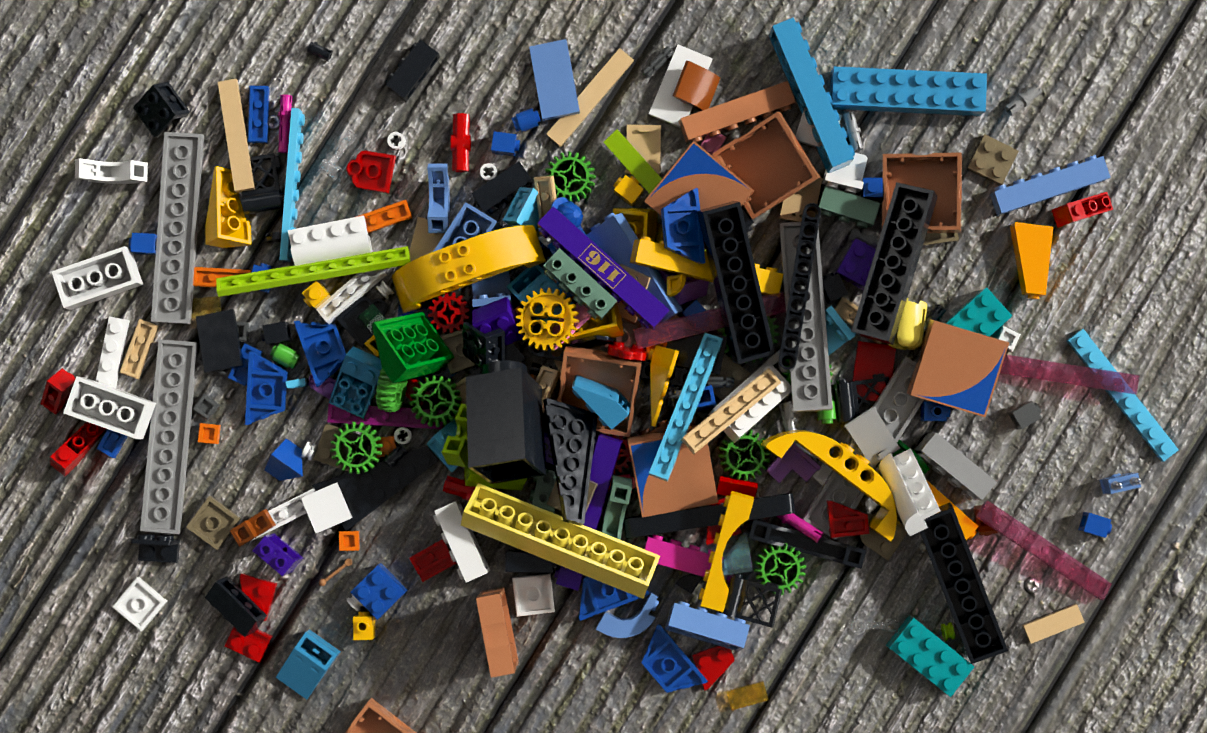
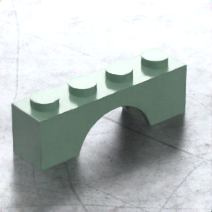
M612 476L601 528L602 533L621 540L624 516L632 491L631 478Z

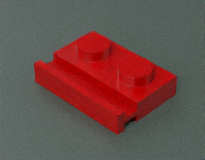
M443 539L409 557L422 582L457 563L452 561L449 554L450 549Z
M234 627L225 643V647L252 660L261 662L272 636L257 629L256 632L244 637Z

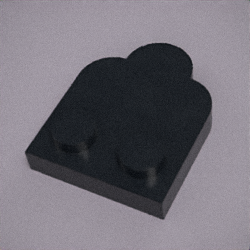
M361 297L343 311L336 320L363 347L364 343L374 335L372 324L377 321L386 320L387 304L379 298L371 300L367 297Z

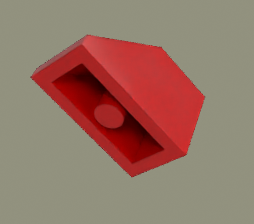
M63 368L47 380L40 404L56 415L68 400L76 378Z

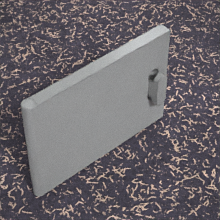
M874 406L844 425L863 456L870 461V467L879 463L888 454H893L900 449Z

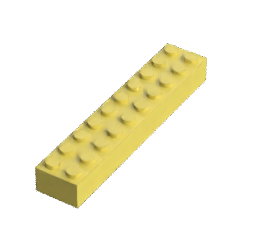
M479 483L462 515L461 526L642 599H644L660 555L587 526L564 522L562 516Z

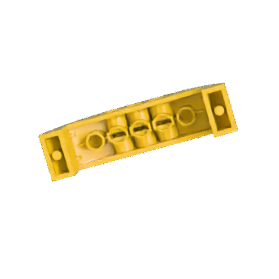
M520 225L487 232L419 257L395 271L392 275V280L402 311L407 313L421 308V302L522 265L531 268L546 262L535 226Z
M806 430L785 431L762 441L761 445L779 458L784 456L795 441L876 502L881 508L870 521L869 527L885 539L892 541L897 523L896 504L887 483L868 465L870 461L865 457L853 454L854 449L846 443H838L827 436ZM831 447H834V453L830 455L829 450ZM849 459L850 463L845 467V461ZM862 471H865L864 477L861 478V477H860L861 472H862Z

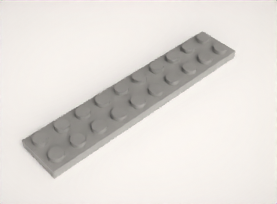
M164 132L151 322L191 324L204 144L203 134Z
M801 222L779 224L786 312ZM819 228L797 362L794 370L790 372L793 413L833 409ZM810 229L803 231L807 236L814 234ZM807 247L800 249L803 254L811 252ZM805 266L797 268L801 273L808 271ZM801 284L794 286L795 290L799 292L805 289ZM793 303L791 305V307L794 310H800L802 308L799 303ZM791 321L788 323V326L791 329H796L799 327L798 323L795 321ZM788 340V348L796 346L794 341ZM789 359V365L792 366L793 363H792V361Z
M158 340L153 402H156L150 423L140 531L180 534L197 366L196 358L199 345L197 342Z
M905 356L873 405L896 442H898L924 401L922 398L911 396L907 393L917 363ZM852 439L849 446L854 449L853 454L863 456ZM849 459L845 461V467L849 465ZM880 462L872 467L877 473L879 472ZM832 470L802 519L830 536L826 500L855 509L864 493ZM862 471V472H861V474H860V477H861V478L864 477L865 471Z

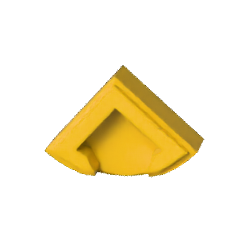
M685 274L667 277V296H675L682 290L686 282Z

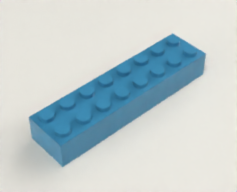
M793 17L773 25L769 38L801 113L803 114L804 108H807L805 111L807 122L809 125L814 124L815 128L812 129L813 136L817 143H822V146H816L827 173H831L850 165L854 159L855 152L852 145H848L846 141L847 133L844 127H840L838 122L840 117L837 110H833L831 106L832 98L829 92H825L823 87L825 85L824 79L816 71V60L814 57H810L808 52L810 50L809 44L801 36V25L799 22H795Z
M836 66L831 70L830 96L833 109L981 116L986 112L987 73Z

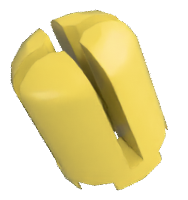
M907 298L893 345L888 344L889 346L900 350H914L921 346L924 337L927 303L920 301L917 304L908 301L909 298Z

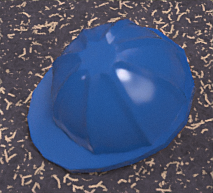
M564 197L557 198L552 202L551 208L554 206L576 227L581 226L583 214L579 206Z

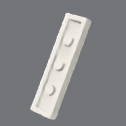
M384 270L357 273L316 310L330 325L343 311L367 293L387 274Z
M109 317L96 382L116 388L130 320Z
M311 489L269 510L268 512L276 526L255 539L307 514L301 498L316 492L315 489Z

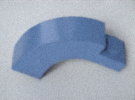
M428 164V233H445L449 228L450 214L448 165Z
M650 592L641 610L630 618H619L605 611L596 626V630L615 638H628L642 633L655 620V616L650 611H655L658 606V595Z

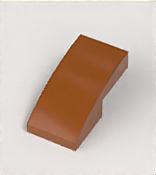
M267 509L234 527L230 532L239 547L273 528L276 524Z

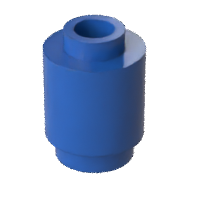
M533 108L511 117L516 132H524L538 127V122L541 121L538 111H533Z

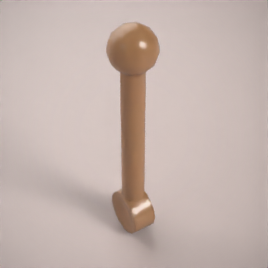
M346 559L345 563L325 579H320L319 585L325 586L328 580L346 566H351L353 561Z

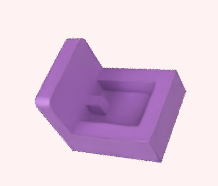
M311 374L308 385L330 400L336 380L329 377L320 387H316Z

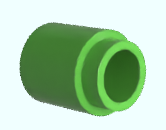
M281 343L279 346L275 345L270 353L273 356L272 361L292 369L295 368L301 356L297 354V351Z
M832 396V410L817 411V419L821 420L822 424H832L833 420L837 419L834 396Z

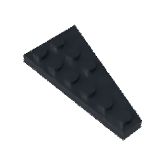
M545 398L543 403L562 518L564 522L582 526L585 523L598 415L585 409Z
M425 446L405 454L395 463V467L392 466L390 468L384 461L375 463L374 468L367 466L368 472H364L361 468L360 474H357L356 470H354L352 474L348 472L313 484L312 486L318 491L338 482L352 516L351 519L341 523L344 529L348 531L439 462L431 449Z

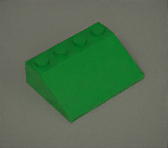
M424 312L381 320L372 324L382 368L392 383L441 371L454 358V355Z

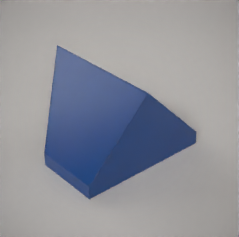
M285 439L271 454L264 470L279 481L303 477L302 449L290 440Z

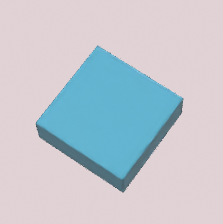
M307 378L286 381L288 389L306 387L308 385Z

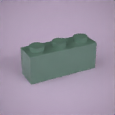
M825 186L822 190L818 206L823 216L831 217L833 215L839 217V221L845 223L852 221L857 223L856 226L867 229L874 225L880 203Z

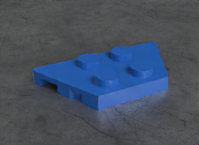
M695 188L661 209L664 248L698 264H704V243L697 211L700 210L698 188Z
M294 321L316 387H320L342 366L346 355L336 324L329 325L328 323L311 322V324Z
M253 351L249 352L245 425L283 412L286 409L288 371Z
M586 576L583 578L579 619L580 621L640 599V597ZM648 590L646 591L645 596L650 595Z
M658 624L642 660L644 667L666 693L707 683L708 680L664 628Z

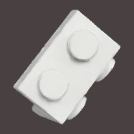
M855 153L850 165L831 173H827L825 169L822 184L835 189H844L845 192L850 194L859 193L864 184L862 179L867 156Z

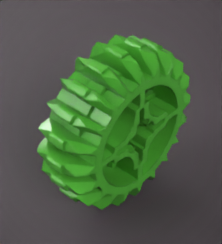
M569 151L566 158L564 153H561L560 160L558 157H554L556 164L553 162L548 163L552 169H545V172L550 174L546 176H556L565 182L563 190L555 184L557 198L561 195L564 198H569V201L572 202V198L575 197L576 202H580L579 195L585 199L586 194L584 192H592L588 186H595V183L590 181L596 179V175L590 174L595 169L593 167L588 168L591 165L590 161L584 163L585 156H582L579 160V153L577 152L572 157ZM571 163L568 170L557 171L560 166ZM577 165L584 170L586 179L576 174ZM573 172V178L575 179L568 184L567 177L565 176ZM583 184L579 190L569 192L571 186Z
M382 368L376 389L378 408L385 412L398 411L404 401L408 381L392 383Z
M433 375L432 381H429L428 377H426L425 384L421 381L418 382L420 389L417 387L413 388L417 394L410 395L414 399L410 402V406L416 407L412 408L411 411L412 413H417L415 416L417 420L422 418V424L428 421V426L432 427L433 422H435L436 427H440L441 421H443L444 426L447 425L446 419H449L451 422L454 421L451 415H457L458 411L455 409L460 408V404L457 402H461L462 397L458 396L461 393L460 390H455L457 385L455 383L450 385L451 380L449 378L443 382L444 377L440 376L439 381H437L436 376ZM431 388H435V390H434V392H433L432 394H430V395H426V394H425V395L423 396V394H424L427 390H429V389H431ZM442 388L451 394L452 401L442 398ZM438 396L440 403L434 406L432 400ZM421 401L430 405V415L421 409ZM449 407L445 413L437 415L438 410Z
M352 422L351 428L347 423L345 424L346 431L341 427L338 429L341 435L334 433L333 436L338 440L330 442L332 445H336V448L330 449V452H336L332 459L339 458L336 465L339 466L343 463L342 470L345 471L349 467L350 474L354 472V468H356V473L360 474L361 467L364 472H368L367 465L374 468L375 465L372 461H380L379 458L375 457L376 454L382 455L383 453L377 451V447H383V444L376 443V441L381 440V437L374 438L377 430H373L370 433L371 425H367L364 429V423L360 422L357 428V423ZM358 431L362 433L355 441L345 438L352 432ZM366 437L371 442V453L364 446ZM359 442V448L361 449V452L356 451V453H354L355 448L352 447L351 444L357 445V443ZM342 443L345 446H347L349 450L347 459L343 456L342 453ZM359 454L368 458L360 464L351 463Z
M749 430L747 435L744 434L740 438L750 440L744 448L735 446L729 437V442L722 440L726 447H719V450L724 451V454H719L718 457L725 459V461L720 462V465L727 464L724 472L732 470L729 474L730 477L737 473L736 479L740 480L741 475H743L744 481H748L749 474L752 479H755L754 472L759 476L762 475V472L759 470L760 467L764 470L767 469L763 462H770L769 459H765V455H771V452H764L766 448L761 443L765 438L758 440L757 438L760 435L758 432L753 437V431ZM755 444L759 448V460L752 455V449ZM730 449L737 455L734 466L729 459ZM737 450L744 452L747 450L751 459L744 458L741 460L740 452ZM747 461L756 465L748 471L739 470L740 466Z
M784 543V547L776 546L775 549L772 544H769L770 551L762 548L765 555L757 554L761 562L754 561V564L760 565L759 568H754V572H760L755 578L757 580L763 579L760 584L765 585L767 582H770L767 579L768 576L779 575L783 583L779 584V589H782L781 595L784 594V588H786L788 593H791V585L797 589L798 586L795 582H803V580L798 578L799 575H806V573L800 571V569L806 568V565H800V562H803L805 559L803 557L797 558L801 553L800 551L792 553L795 547L787 550V543ZM777 553H786L793 560L781 562ZM772 556V567L764 571L767 559ZM778 563L782 566L785 565L782 568V574L779 571L775 572V569L778 568ZM792 566H795L794 575L788 581L787 571Z

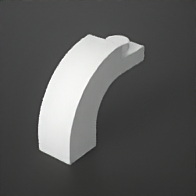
M78 158L75 159V178L88 180V182L109 184L147 182L148 163L133 160L101 162Z

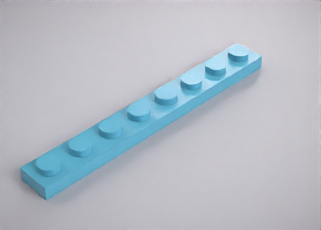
M291 108L279 259L282 262L290 263L292 254L288 230L296 229L294 227V220H297L298 211L295 209V202L299 200V190L296 189L297 182H300L301 173L298 171V164L302 162V152L299 151L300 144H303L304 138L303 133H301V126L305 124V115L302 114L303 112L299 108Z
M1081 329L1067 340L1068 344L1161 462H1164L1179 449L1086 331Z
M705 332L649 471L650 476L668 482L683 445L681 439L688 432L722 346L723 338Z

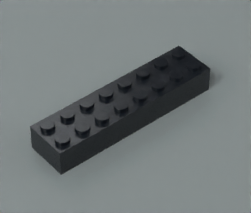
M896 182L851 330L855 335L893 345L938 196L935 191Z
M732 201L698 210V219L732 361L741 364L775 354L741 203Z
M951 503L939 506L940 512L924 519L928 528L920 531V535L971 664L1007 652L1008 648Z

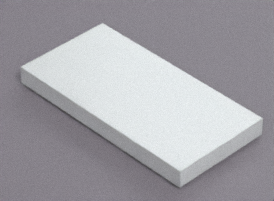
M681 45L676 47L649 112L650 116L679 128L678 121L680 118L690 115L693 108L692 105L685 104L673 96L686 60L691 61L708 70L713 60Z

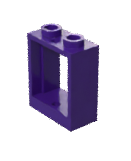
M275 533L264 536L253 550L255 554L281 576L292 573L303 559L298 552Z

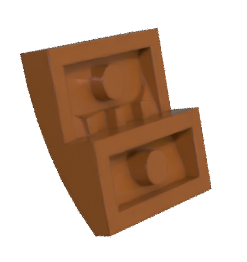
M686 60L673 96L700 111L706 110L711 104L721 77Z

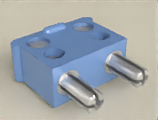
M1130 472L1122 475L1118 473L1112 475V477L1100 479L1103 494H1113L1140 488L1142 481H1140L1138 473Z

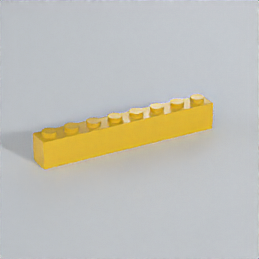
M641 236V239L634 240L630 263L678 275L685 274L687 277L714 283L706 251H704L705 263L698 264L665 249L664 241L656 243L652 242V238ZM755 264L761 294L770 297L779 296L783 274L778 273L776 268L766 267V269H762L759 264Z

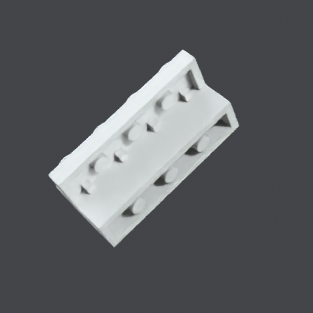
M365 216L288 230L291 244L290 249L295 266L373 252Z
M911 448L894 457L891 453L881 460L879 471L892 492L897 512L909 536H912L928 528L924 519L941 510Z

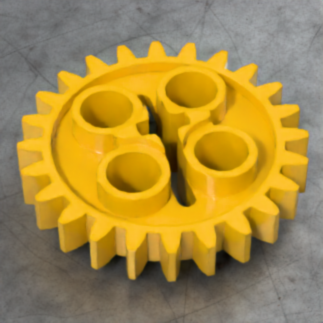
M548 287L547 293H545L543 288H540V294L533 291L534 297L531 298L526 295L528 302L521 301L524 307L517 309L521 312V315L516 316V318L521 320V322L517 323L516 326L522 328L518 333L520 335L525 334L523 340H529L528 345L531 347L535 344V349L537 350L541 346L544 351H547L548 346L553 351H555V345L562 348L561 342L564 341L568 344L567 337L574 338L571 331L578 330L573 326L575 323H579V320L574 318L579 313L573 311L577 306L570 304L572 302L570 297L565 299L566 293L563 292L559 296L560 291L558 289L554 293L550 287ZM542 305V306H543L542 312L539 313V314H536V313H535V308H536V306ZM557 306H561V313L555 315L554 308ZM549 316L552 319H564V322L548 320L546 323L543 320H531V317L546 319ZM536 324L541 325V330L538 333L533 332ZM560 325L559 333L553 334V327Z

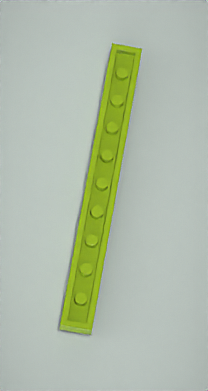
M406 246L315 263L216 278V290L218 297L404 266L411 262L409 248Z

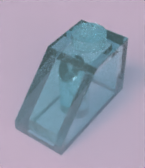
M742 532L725 554L726 559H723L724 570H728L730 575L753 571L747 532Z

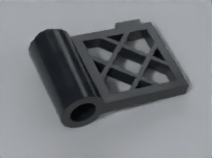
M274 153L250 157L251 164L254 165L252 174L254 175L257 169H260L265 175L259 182L253 178V181L257 183L254 190L241 192V202L245 215L284 208L285 193H281L277 170L281 168L279 156L275 157ZM271 159L272 165L268 171L260 167L264 160ZM270 176L274 179L275 186L266 187L263 183Z
M884 373L872 375L873 379L848 382L847 378L837 379L836 383L832 384L837 422H850L859 416V407L863 402L869 407H873L872 404L865 400L871 391L880 396L873 388L877 382L885 381L886 386L889 382V377H885ZM863 384L869 388L863 397L857 393L856 385Z
M732 572L731 576L727 575L728 597L724 612L719 611V613L774 628L782 589H779V584L767 582V585L752 582L743 579L742 574ZM749 585L754 586L759 593L753 598H750L747 593ZM768 591L776 592L775 599L771 603H768L764 596ZM761 597L766 606L757 611L753 601ZM750 604L754 611L749 617L742 615L744 607ZM768 609L771 614L770 621H763L759 613Z

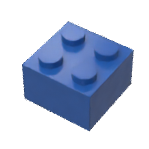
M380 563L351 593L378 620L408 590Z

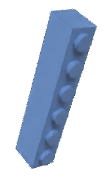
M1096 155L1085 158L1083 163L1079 164L1078 161L1069 163L1067 168L1062 170L1060 167L1049 170V174L1042 175V173L1030 176L1031 180L1024 181L1023 178L1012 182L1013 186L1006 187V184L994 188L995 191L990 196L998 216L1103 182L1111 177L1104 156L1097 158Z

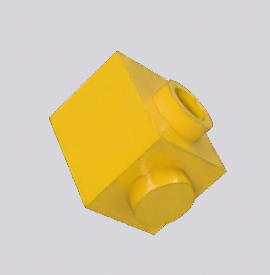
M625 175L623 179L619 177L613 185L615 187L614 193L630 206H633L644 191L639 185V181L633 176L628 177Z
M317 280L302 292L305 296L303 300L310 308L313 306L317 309L331 297V294Z
M359 611L358 615L353 616V640H373L375 638V617L369 611Z

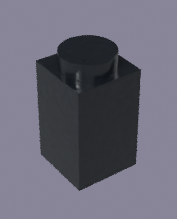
M502 360L483 365L480 368V375L466 377L468 468L490 484L545 476L542 387L527 373V366L523 363Z

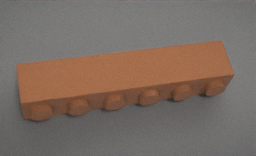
M786 81L680 118L678 122L686 143L690 141L697 143L702 141L704 136L709 135L711 138L721 134V130L727 129V131L737 129L741 123H745V125L756 122L758 117L762 116L763 119H766L778 110L781 113L791 110V106L796 102L789 82Z

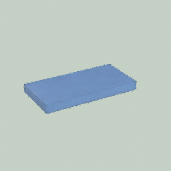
M567 40L530 46L542 120L579 114L580 109Z

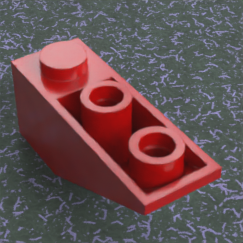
M1104 192L1067 203L1051 211L1057 228L1111 211L1113 207L1108 193Z
M86 422L50 456V465L65 477L80 463L106 431V428Z

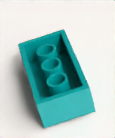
M986 287L981 289L944 323L991 336L1012 317V314Z
M910 615L886 644L889 649L949 697L955 693L975 667Z

